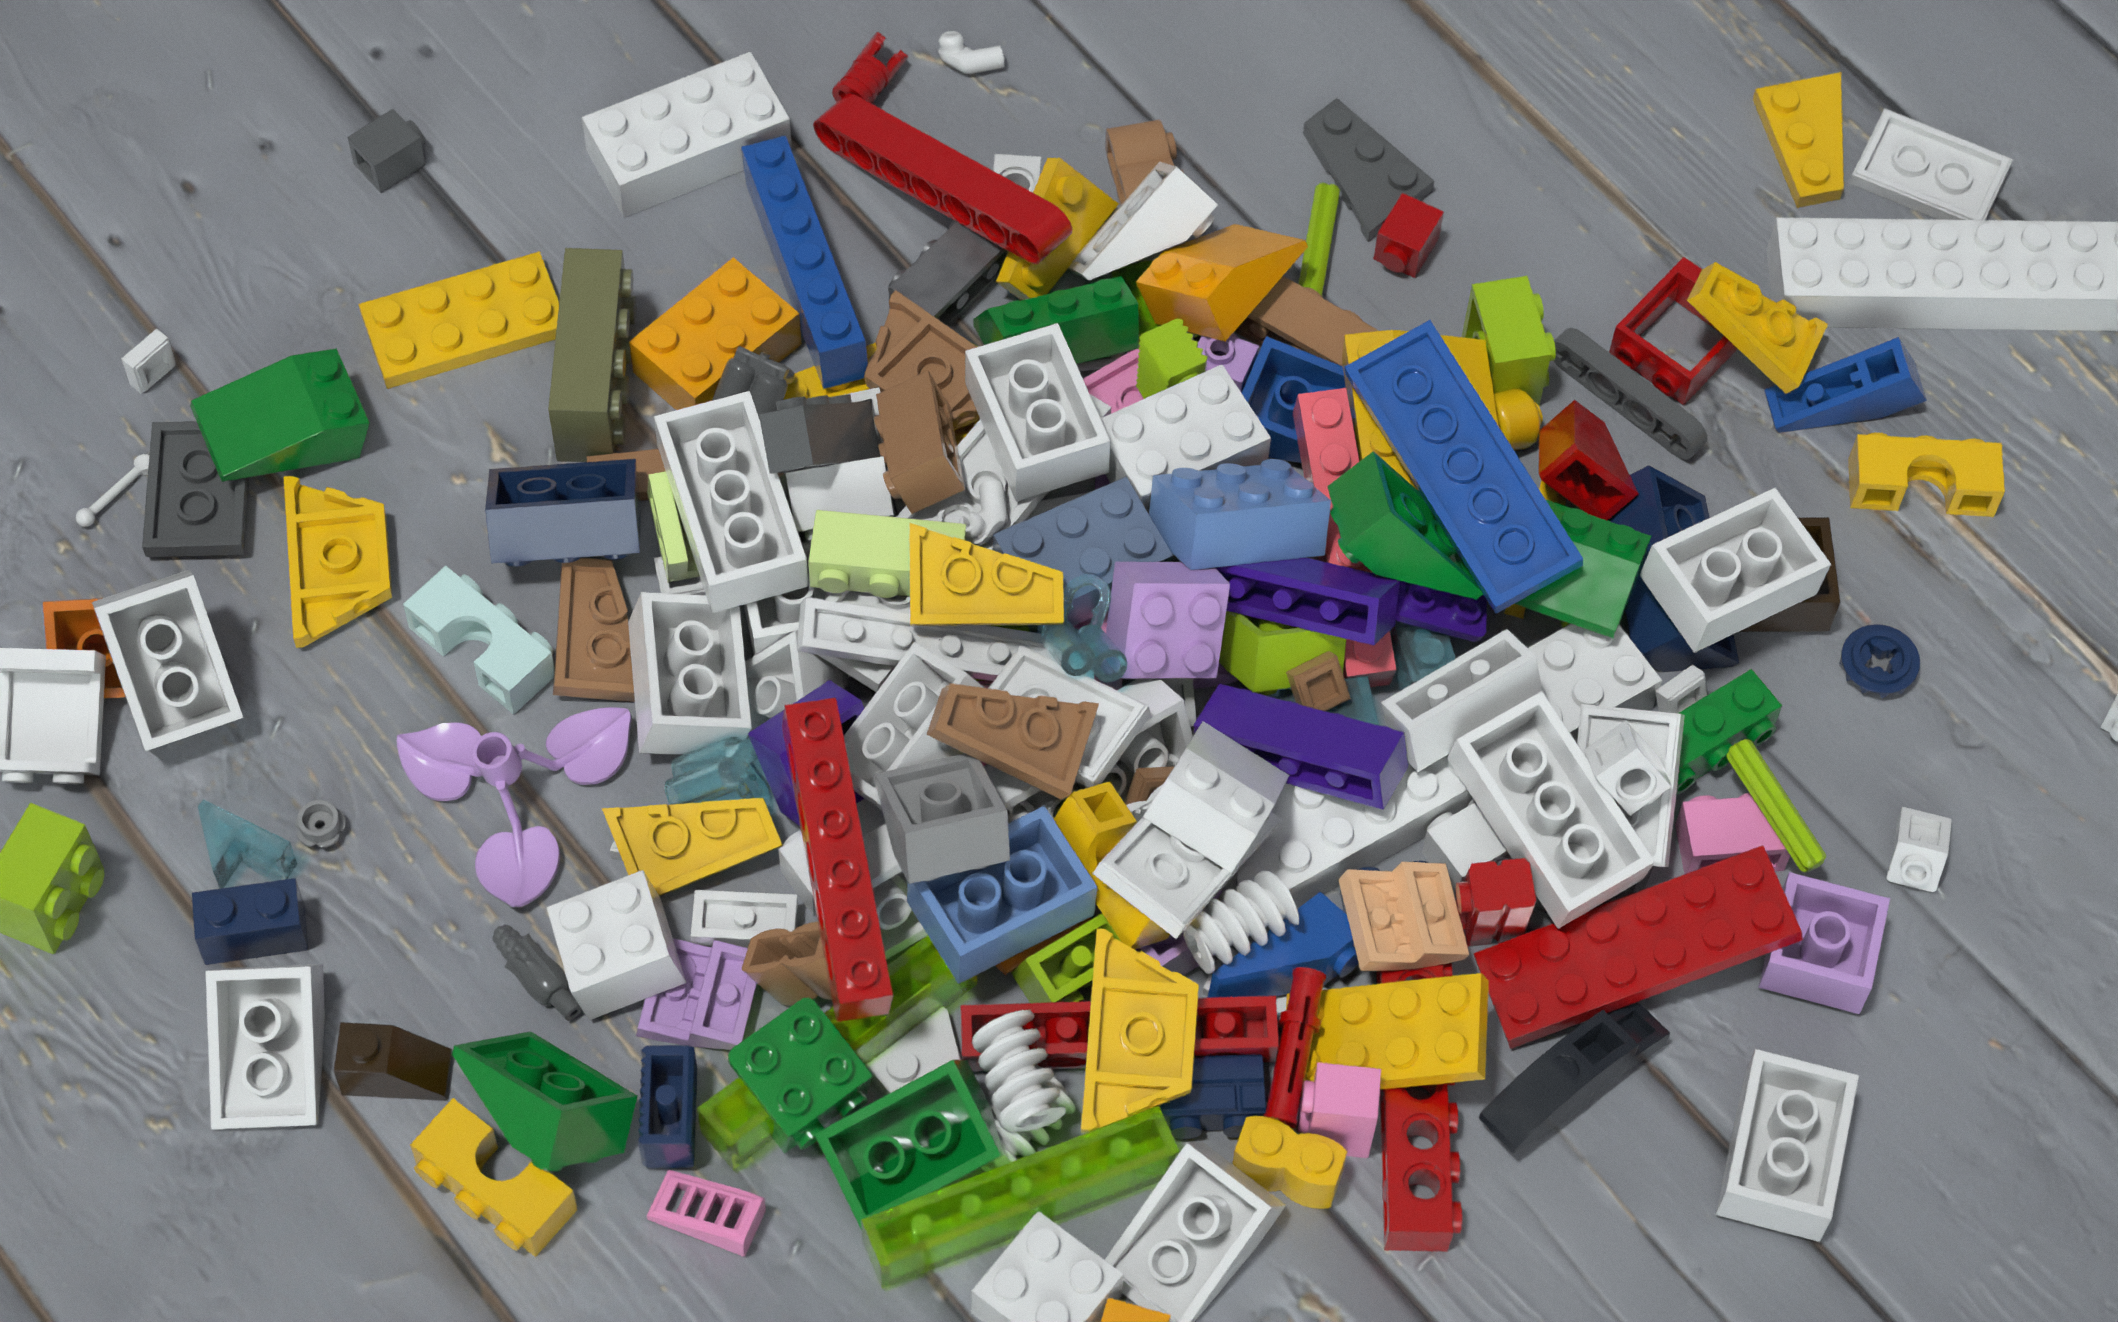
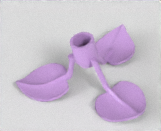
M606 707L581 712L562 720L551 730L546 739V748L555 760H550L528 751L523 744H517L513 747L508 737L502 733L490 732L481 736L474 727L464 723L439 724L422 731L397 735V749L406 775L416 789L430 799L450 801L462 797L470 788L472 776L480 777L483 775L490 785L496 786L509 817L513 833H496L482 844L475 859L476 874L482 886L491 895L505 902L510 907H522L541 896L554 880L560 864V849L553 834L543 826H535L522 831V825L508 786L513 784L521 774V760L525 759L552 771H557L564 767L569 780L576 784L592 785L604 782L618 772L627 756L632 716L626 708Z

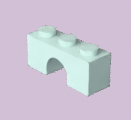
M444 566L403 603L409 629L443 657L456 645L464 641L478 640L489 645L487 650L474 661L478 685L513 715L554 678L555 668L552 657L554 651L548 641L539 633L532 632L529 634L520 627L517 618L506 606L501 603L493 605L483 596V592L478 584L465 574L459 577L447 566Z

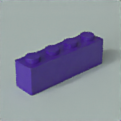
M1310 558L1215 567L1230 583L1226 611L1370 645H1375L1395 626L1400 580Z
M1223 684L1217 686L1193 725L1195 733L1202 721L1288 774L1287 784L1382 810L1385 809L1408 769L1405 734L1402 731Z

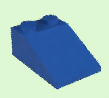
M1266 336L1244 386L1242 395L1271 437L1268 458L1301 463L1293 417L1297 396L1303 393L1346 388L1343 366Z

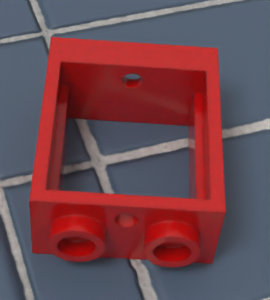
M1683 257L1616 325L1609 353L1649 380L1653 383L1654 387L1666 396L1673 397L1682 405H1685L1738 349L1723 336L1700 362L1689 371L1641 337L1674 301L1719 331L1687 301L1702 269L1686 257Z

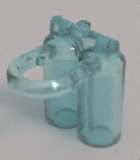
M1082 574L1073 578L1063 591L1064 624L1041 625V640L1045 648L1067 674L1081 676L1091 670L1099 680L1114 682L1124 675L1127 669V659L1101 628L1110 606L1111 592L1109 586L1102 578L1094 574ZM1094 586L1098 588L1100 597L1097 607L1091 611L1093 617L1090 625L1076 629L1067 621L1069 612L1074 609L1072 605L1073 597L1081 587Z
M736 736L728 737L672 760L671 769L673 777L665 782V794L670 805L707 802L737 791L741 799L755 798L744 781L748 775L750 781H753L757 787L761 798L765 799L770 814L773 812L774 807L770 786L753 763V761L757 760V755L750 738L742 740Z

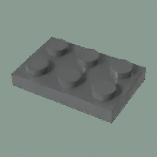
M196 421L152 422L142 542L145 557L244 555L249 477L221 481Z

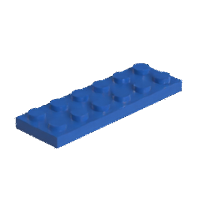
M1431 320L1344 367L1348 380L1496 614L1583 566V557Z

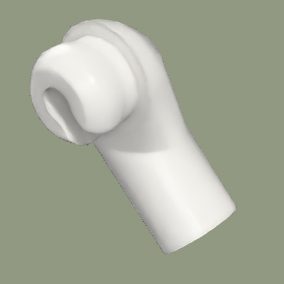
M957 31L945 32L939 38L941 48L938 49V53L942 61L965 74L1004 68V57L1000 45L972 50L963 45V37Z
M987 480L979 485L981 510L978 513L971 512L969 520L963 516L959 521L961 524H966V541L972 542L974 545L986 544L993 538V534L999 532L1007 523L1004 488L1002 482L998 480Z

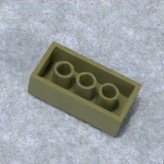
M565 248L548 407L557 461L587 462V456L614 454L616 445H624L626 421L625 416H621L622 404H628L629 376L625 375L626 364H632L629 341L633 337L629 335L630 324L636 323L637 299L636 296H632L633 269H625L623 250Z

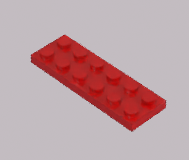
M1762 845L1593 908L1559 929L1553 923L1473 954L1480 973L1489 980L1488 994L1509 1047L1512 1049L1587 1021L1602 1010L1609 1013L1803 940V935L1767 852Z

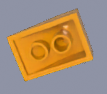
M1233 224L1164 250L1140 276L1136 284L1155 324L1163 325L1177 318L1184 320L1183 326L1189 327L1188 332L1226 342L1303 254L1308 245L1303 239Z

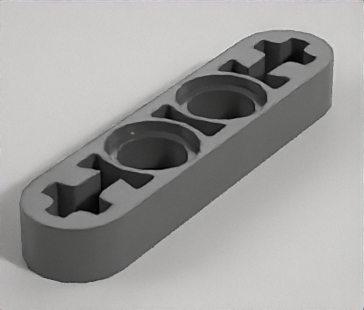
M1568 328L1554 340L1556 349L1554 362L1561 370L1678 458L1687 460L1705 445L1708 435L1703 425L1693 415L1578 329Z

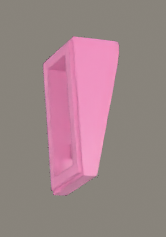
M668 1170L647 1214V1220L745 1257L766 1212L765 1198L745 1190ZM676 1188L686 1192L675 1213L666 1209ZM695 1196L704 1198L696 1217L686 1216ZM713 1204L722 1205L715 1223L707 1222L706 1219ZM732 1210L740 1212L734 1229L725 1227Z

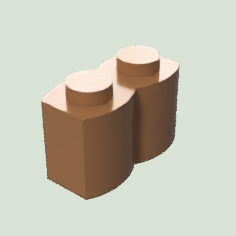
M1161 120L1106 129L1105 151L1121 206L1159 162L1174 166L1172 160L1177 158L1176 144L1172 132L1165 133Z
M818 922L804 924L791 932L780 928L770 929L750 939L741 970L776 1001L783 1005H794L802 998L814 999L819 996L824 999H832Z

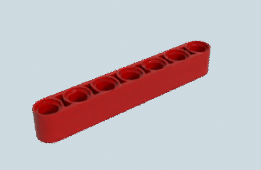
M852 93L845 94L813 123L814 131L819 140L835 154L1031 264L1035 265L1043 261L1073 232L1068 217L1053 203Z

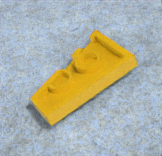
M1841 72L1756 88L1752 100L1796 207L1800 208L1840 200L1844 190Z
M1047 158L1033 193L1059 207L1070 220L1073 232L1039 264H1031L1008 251L996 282L1020 300L1048 294L1077 255L1119 205L1118 202L1061 158Z
M1716 262L1702 269L1687 299L1701 315L1785 394L1800 386L1828 326L1826 322L1817 317L1807 320L1796 314V306L1784 299L1776 303L1763 296L1757 284Z

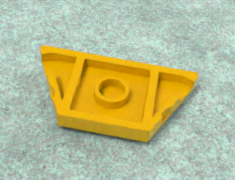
M283 476L293 639L296 648H302L393 598L387 516L383 503L363 497L352 498L345 492L326 487L325 491L301 485L300 479L297 477Z
M1098 928L1096 932L1081 1133L1088 1134L1191 1092L1199 984L1178 972H1171L1161 966L1160 962L1143 951L1137 952L1114 938L1111 932Z

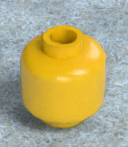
M1517 388L1494 393L1499 428L1513 450L1519 451L1531 447L1537 441L1543 420L1539 405L1534 402L1528 393Z

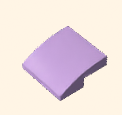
M673 938L686 983L645 999L636 1036L672 1044L690 1045L692 1047L732 1049L742 1042L756 987V982L741 970L748 948L714 940L711 948Z

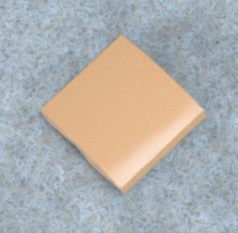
M1401 862L1393 871L1348 869L1338 879L1360 971L1423 968L1465 960L1469 956L1446 864Z

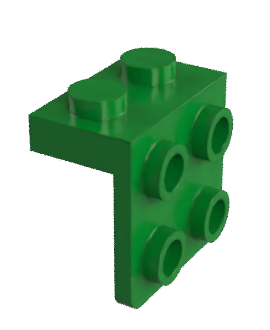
M802 998L733 1047L728 1055L729 1065L775 1123L772 1138L784 1154L796 1145L801 1150L806 1149L817 1141L814 1134L823 1130V1125L838 1114L842 1118L849 1116L861 1109L868 1101L865 1095L869 1091L873 1075L818 1004L811 998Z

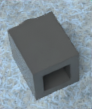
M394 109L389 110L348 136L353 164L380 193L426 165L422 145L425 144V138L421 130L412 120L405 122Z

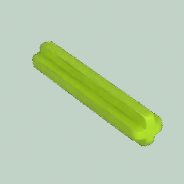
M1324 182L1319 183L1315 187L1306 238L1308 248L1304 251L1298 283L1302 287L1314 289L1321 296L1340 193L1337 185H1328Z
M1744 739L1732 745L1727 753L1728 761L1800 871L1808 873L1820 867L1826 859L1825 851L1754 743Z

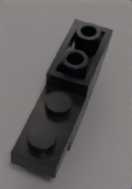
M1639 1002L1619 1008L1609 1015L1602 1010L1562 1038L1520 1073L1480 1112L1478 1119L1513 1154H1516L1588 1106L1594 1092L1664 1047L1670 1032Z

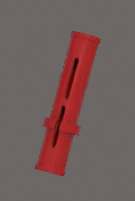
M1305 967L1293 969V980L1287 1010L1280 1014L1278 1024L1283 1030L1273 1071L1266 1114H1264V1117L1278 1120L1290 1128L1297 1126V1114L1306 1077L1313 1034H1317L1320 1031L1321 1020L1317 1017L1323 984L1326 981L1325 973Z

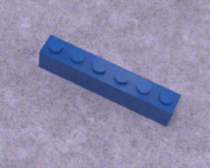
M786 135L741 147L746 186L791 305L799 312L800 329L823 389L865 378L864 374L868 365L866 341Z

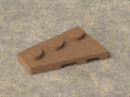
M580 558L575 562L561 563L553 695L635 702L627 618L628 610L612 560Z
M950 683L941 689L926 735L1044 792L1063 799L1071 795L1099 703L1085 701L1079 704L1057 701L1056 697L1039 695L1036 698L1010 695L1008 691Z

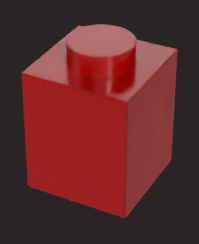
M1402 193L1377 233L1373 260L1382 263L1391 271L1402 272L1415 278L1439 240L1444 211Z

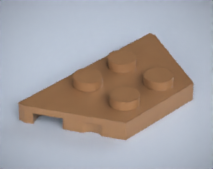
M895 290L889 299L890 310L885 325L880 326L876 338V352L870 357L864 374L866 386L870 389L879 387L880 392H883L929 370L950 405L954 430L979 421V414L965 384V351L977 348V346Z

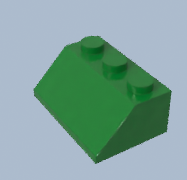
M1122 276L1102 279L1095 283L1071 289L1057 290L1050 294L1021 301H1012L1005 305L988 308L973 319V326L984 345L1058 323L1076 364L1139 348V306Z
M1546 500L1583 557V566L1515 604L1614 638L1637 582L1651 536L1636 531L1629 526L1618 525L1592 516L1583 510L1569 508Z
M953 1059L814 1134L861 1230H865L1003 1156L991 1107L967 1060Z

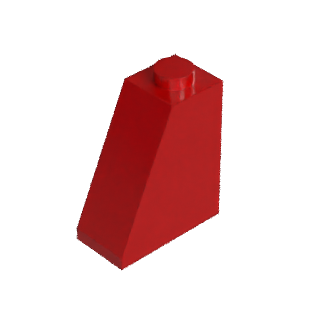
M1573 400L1539 430L1538 474L1540 479L1586 513L1609 520L1639 494L1605 422L1576 400Z

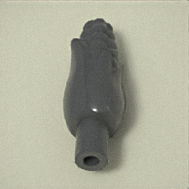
M510 925L497 927L494 930L492 939L496 943L497 949L501 951L502 956L507 960L504 968L517 977L527 993L536 1001L545 1006L553 1005L567 1021L575 1018L582 1009L575 998L568 992L569 984L563 969L537 946L529 933L523 937Z

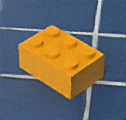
M733 257L629 341L633 373L675 410L712 401L725 365L729 359L735 356L739 346L759 355L761 352H765L770 355L769 359L779 363L801 345L800 315L798 311Z

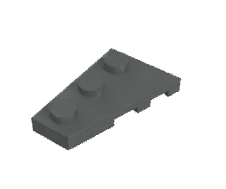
M1338 98L1334 99L1304 123L1303 134L1327 175H1332L1342 192L1341 198L1348 210H1353L1361 223V232L1367 242L1377 236L1378 231L1402 193L1421 201L1433 191L1434 180Z

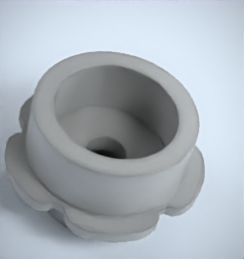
M313 800L306 803L300 809L295 820V826L298 828V839L309 847L318 845L321 848L332 846L339 840V833L344 831L346 825L343 813L337 811L332 803L325 800ZM320 822L325 824L322 829L315 827Z

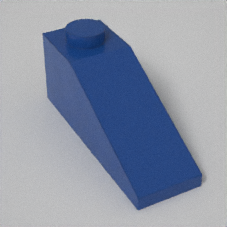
M1899 337L1805 373L1800 386L1787 394L1777 385L1764 389L1778 433L1883 418L1927 401L1915 361Z
M1319 892L1297 909L1299 925H1294L1287 918H1284L1286 930L1284 935L1279 937L1271 930L1267 931V944L1260 946L1254 941L1250 944L1251 950L1248 954L1242 955L1238 953L1233 957L1231 963L1228 965L1224 964L1214 971L1207 998L1280 996L1288 994L1291 990L1293 969L1295 970L1297 967L1316 969L1325 973L1326 981L1323 986L1337 975L1340 977L1348 975L1359 962L1347 914L1322 892Z

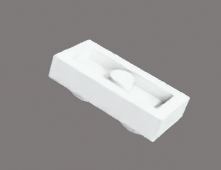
M695 890L690 936L691 943L713 946L714 940L748 948L750 939L766 930L780 928L791 932L796 929L797 894Z

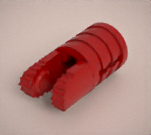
M879 32L875 33L854 60L846 74L833 87V98L837 102L845 94L852 93L872 104L908 59V55L900 50L898 53H894L885 66L873 56L883 47L886 38Z

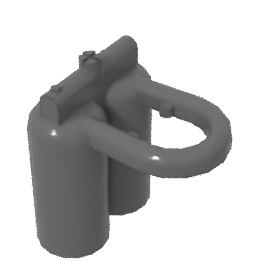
M739 346L735 356L729 359L725 365L712 401L750 391L759 417V414L777 411L776 402L784 399L788 384L793 383L795 374L786 365L769 359V354L761 352L759 355Z

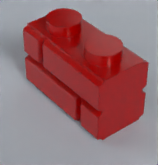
M1526 858L1502 860L1501 865L1498 866L1495 861L1471 863L1465 881L1456 883L1455 901L1468 947L1491 944L1492 939L1502 943L1525 934L1536 904L1531 866Z

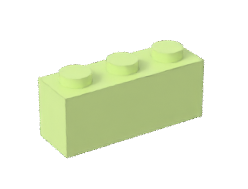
M816 510L808 561L810 587L821 588L831 593H841L846 590L869 592L882 598H891L896 595L910 596L909 523L965 541L966 524Z

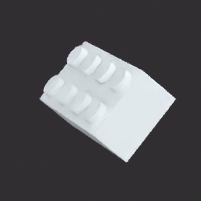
M751 52L582 117L586 151L623 218L744 171L741 147L786 135L791 148L790 118Z
M750 391L654 416L657 446L711 612L722 611L808 587L807 559L778 473H769L761 424Z
M1542 691L1456 739L1447 758L1512 859L1526 858L1530 862L1535 894L1558 929L1645 878L1655 863L1654 859L1611 794L1595 778L1589 761Z

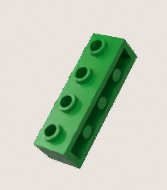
M1752 669L1677 713L1683 714L1685 717L1676 795L1687 790L1698 778L1711 770H1719L1730 763L1727 759V753L1729 748L1735 743L1748 739L1756 747L1764 743L1775 733L1777 729L1775 724L1782 704Z

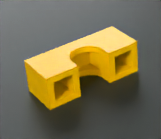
M1875 432L1867 435L1857 434L1848 458L1850 508L1898 511L1907 490L1908 482L1924 480L1933 483L1942 491L1945 498L1946 514L1994 517L2005 493L2002 443L1984 442L1976 438L1963 441L1946 440L1928 435L1915 438L1897 437Z
M1110 781L1072 792L1053 820L1097 885L1096 905L1121 942L1134 950L1168 939L1170 936L1168 932L1093 874L1102 859L1134 827L1137 822Z
M454 1098L450 1100L410 1144L416 1162L414 1166L416 1173L433 1188L437 1189L442 1184L456 1195L454 1197L455 1203L473 1219L477 1220L482 1215L496 1226L494 1232L498 1238L515 1251L523 1247L536 1257L578 1210L574 1191L549 1171L537 1168L532 1162L519 1175L509 1180L497 1181L483 1175L481 1171L484 1164L498 1149L493 1128Z

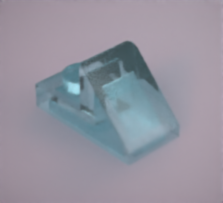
M204 799L199 804L198 811L210 863L219 889L226 886L242 861L251 870L260 875L268 876L270 873H273L283 879L289 878L297 866L290 841Z

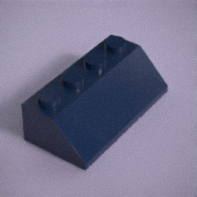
M1650 465L1630 474L1639 494L1607 520L1618 525L1629 526L1636 531L1651 536L1640 573L1653 544L1710 518L1705 495ZM1639 573L1624 612L1627 617L1629 638L1653 668L1662 672L1684 671L1691 665L1701 670L1733 667L1739 664L1734 634L1694 653Z

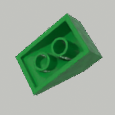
M337 348L291 355L191 400L190 404L222 482L360 458L370 423Z
M1374 451L1327 486L1333 506L1330 509V514L1338 525L1341 536L1338 539V544L1344 555L1351 562L1356 564L1360 561L1376 575L1473 599H1478L1483 595L1419 491Z
M531 1031L454 1045L452 1056L512 1148L532 1159V1164L537 1168L546 1171H559L563 1166L581 1162L594 1163L600 1161L601 1158L625 1152L638 1095Z

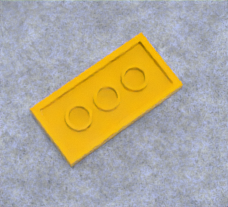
M540 251L358 304L386 389L555 340L559 301Z
M1482 973L1322 990L1317 1017L1321 1020L1319 1033L1313 1034L1305 1081H1314L1317 1063L1381 1069L1380 1089L1485 1080L1489 980ZM1290 993L1287 994L1286 1010Z

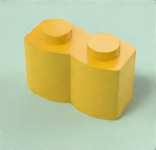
M1264 1116L1246 1117L1234 1150L1232 1164L1268 1192L1281 1190L1286 1197L1302 1206L1327 1209L1331 1208L1341 1180L1347 1151L1339 1143L1328 1137L1312 1133L1296 1134L1289 1126L1278 1120Z

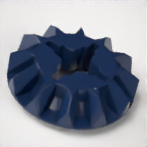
M1873 624L1858 628L1847 637L1842 647L1839 664L1843 665L1846 671V681H1854L1860 686L1862 694L1871 691L1879 693L1883 699L1890 693L1898 692L1902 694L1915 681L1920 669V656L1915 644L1906 634L1887 625ZM1873 654L1877 659L1885 657L1888 659L1893 656L1887 665L1886 671L1880 666L1867 668Z

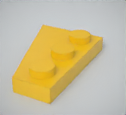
M909 523L910 626L1064 624L1062 571L1006 553L1002 554L974 545L972 542L956 537L952 538Z
M764 798L602 808L628 875L644 870L659 896L783 846Z

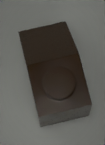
M340 1022L333 1072L342 1096L446 1101L452 1049L394 1025Z

